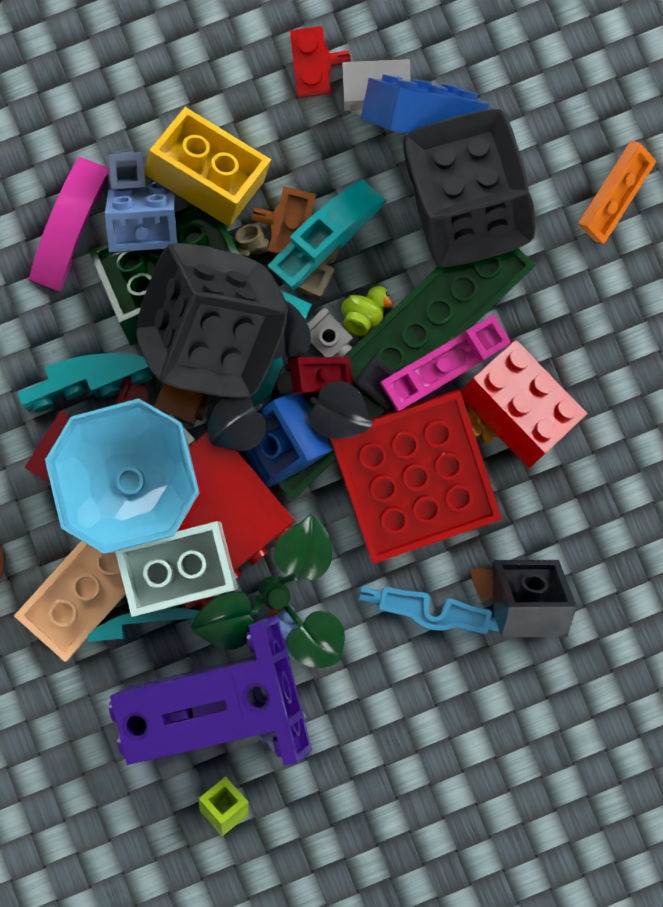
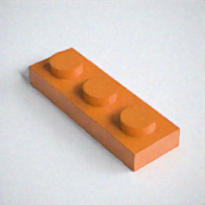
M632 140L629 142L578 222V225L595 242L605 244L657 162L639 142Z

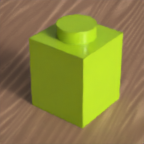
M226 776L199 798L200 812L221 836H224L249 815L248 801Z

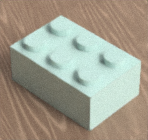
M219 521L177 531L173 537L115 552L131 617L238 590L222 523Z

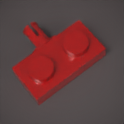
M323 26L290 30L298 98L332 94L330 84L332 66L342 65V62H351L350 50L330 53L325 43Z

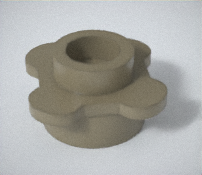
M247 224L238 229L234 241L239 246L238 252L240 255H254L269 247L270 243L264 236L266 234L264 227H260L257 224Z

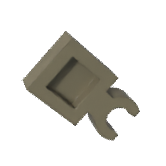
M339 247L295 291L320 301L334 274V268L328 265L336 260Z

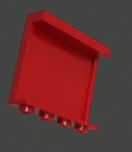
M207 431L189 446L200 493L177 531L215 521L221 522L237 580L242 575L238 569L248 561L253 566L268 553L265 547L274 539L277 541L286 530L291 528V525L296 520L289 514L240 453L236 450L213 446L209 442ZM215 596L185 603L184 605L187 609H192L196 605L200 610L213 600Z

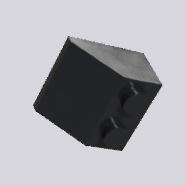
M494 560L492 565L493 614L501 638L568 637L577 606L560 561Z

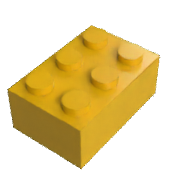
M184 107L149 150L144 175L230 227L264 183L271 159L187 107Z

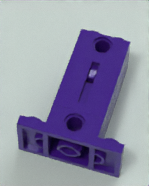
M278 615L265 617L248 625L250 632H247L248 647L256 656L132 685L111 695L109 714L112 721L117 723L120 735L117 739L118 749L121 756L125 757L127 765L273 731L276 733V736L273 737L274 750L278 758L282 757L284 766L296 764L312 751ZM261 688L266 692L267 697L263 695Z

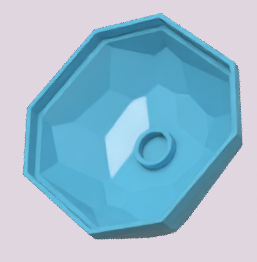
M141 399L127 401L70 417L45 459L61 529L103 554L173 537L200 493L183 424Z

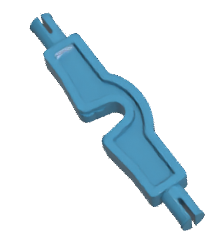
M361 587V593L370 594L373 597L360 594L359 601L379 604V610L411 617L415 623L429 630L443 631L455 627L481 634H487L488 630L499 632L495 617H492V611L473 607L448 598L444 601L441 614L438 617H433L429 613L431 597L428 593L405 591L391 587H384L382 591Z

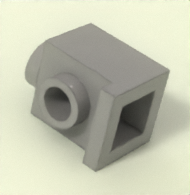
M325 307L307 323L311 332L310 346L320 357H344L352 349L350 344L353 342V337ZM331 331L335 334L336 338L332 342H325L322 338L323 334Z

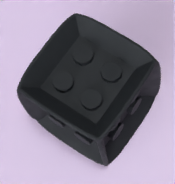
M501 109L479 110L423 126L405 136L403 150L406 166L414 186L416 205L424 234L437 266H458L494 257L523 247L534 239L536 232L535 212L532 197L529 193L524 163L510 122Z
M185 243L169 244L162 252L156 264L140 307L137 321L138 344L154 376L170 386L222 397H252L262 385L281 342L287 322V303L271 273L257 261L240 254Z

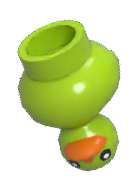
M374 286L368 291L367 297L349 295L341 305V312L344 317L342 324L346 331L356 336H365L369 329L378 325L383 319L384 313L382 308L392 306L388 290L382 286Z

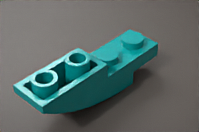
M363 179L357 181L331 199L290 236L291 242L270 262L268 270L294 292L337 247L341 249L387 203V200Z
M106 353L79 356L44 367L49 380L20 391L17 394L22 406L28 412L34 410L37 413L51 408L54 401L63 397L73 399L82 395L87 387L90 388L96 398L100 396L102 398H110L121 392L124 378L130 376L134 385H141L150 381L153 378V373L145 358L139 355Z

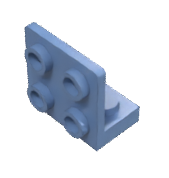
M157 182L150 183L145 187L109 189L105 209L109 252L165 249L169 244L178 243L175 220L176 194Z

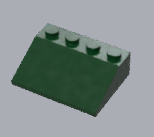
M195 205L175 213L178 243L205 246L239 254L225 224ZM107 242L89 250V253L130 346L138 343L137 321L144 295L156 264L165 249L109 252Z

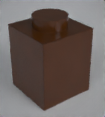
M164 383L154 407L168 416L172 414L178 421L194 427L197 420L203 421L210 402L205 401L207 395L204 393L183 390Z

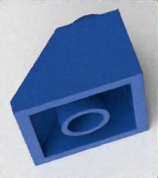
M290 393L273 400L258 411L266 419L267 430L265 437L256 447L244 452L257 475L268 488H271L312 465L334 449L327 437L317 433L310 425L309 414L311 409L303 395Z

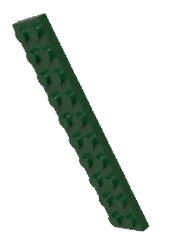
M518 248L472 263L451 267L437 266L344 356L350 357L353 381L374 355L379 357L395 372H398L461 335L466 330L475 326L535 267V264ZM353 383V386L363 396L372 419L382 416L387 411ZM319 393L313 394V396L318 399ZM303 395V397L305 398L307 404L309 405L310 409L312 410L316 405L313 404V403H311V402L307 399V397H306L305 395ZM334 450L277 485L294 501L337 459Z

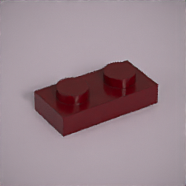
M297 357L289 360L293 394H316L320 392L323 386L334 381H345L353 385L350 357Z

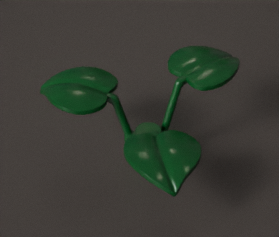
M310 514L279 537L274 547L275 562L281 571L293 575L264 578L259 584V595L255 598L256 603L252 610L250 599L246 594L237 591L226 592L204 606L191 626L195 634L218 648L225 650L238 649L247 644V632H250L248 625L255 623L251 617L256 616L262 603H265L272 610L283 608L299 626L292 630L286 639L288 649L297 661L315 668L330 667L339 663L342 659L345 641L342 623L334 614L327 611L312 612L303 622L288 604L291 595L285 583L297 581L300 575L309 580L319 579L328 570L332 560V546L329 535L322 523L314 515Z

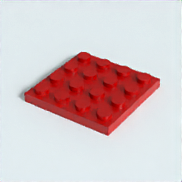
M459 389L408 406L399 412L396 410L373 418L372 426L359 435L344 439L330 438L372 564L502 520Z

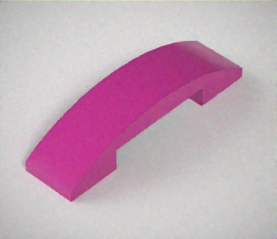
M81 157L77 159L60 191L46 224L33 261L29 281L61 293L73 263L72 256L96 200H99L107 181V167Z
M493 314L426 356L384 379L380 384L397 412L507 347L511 344V341Z

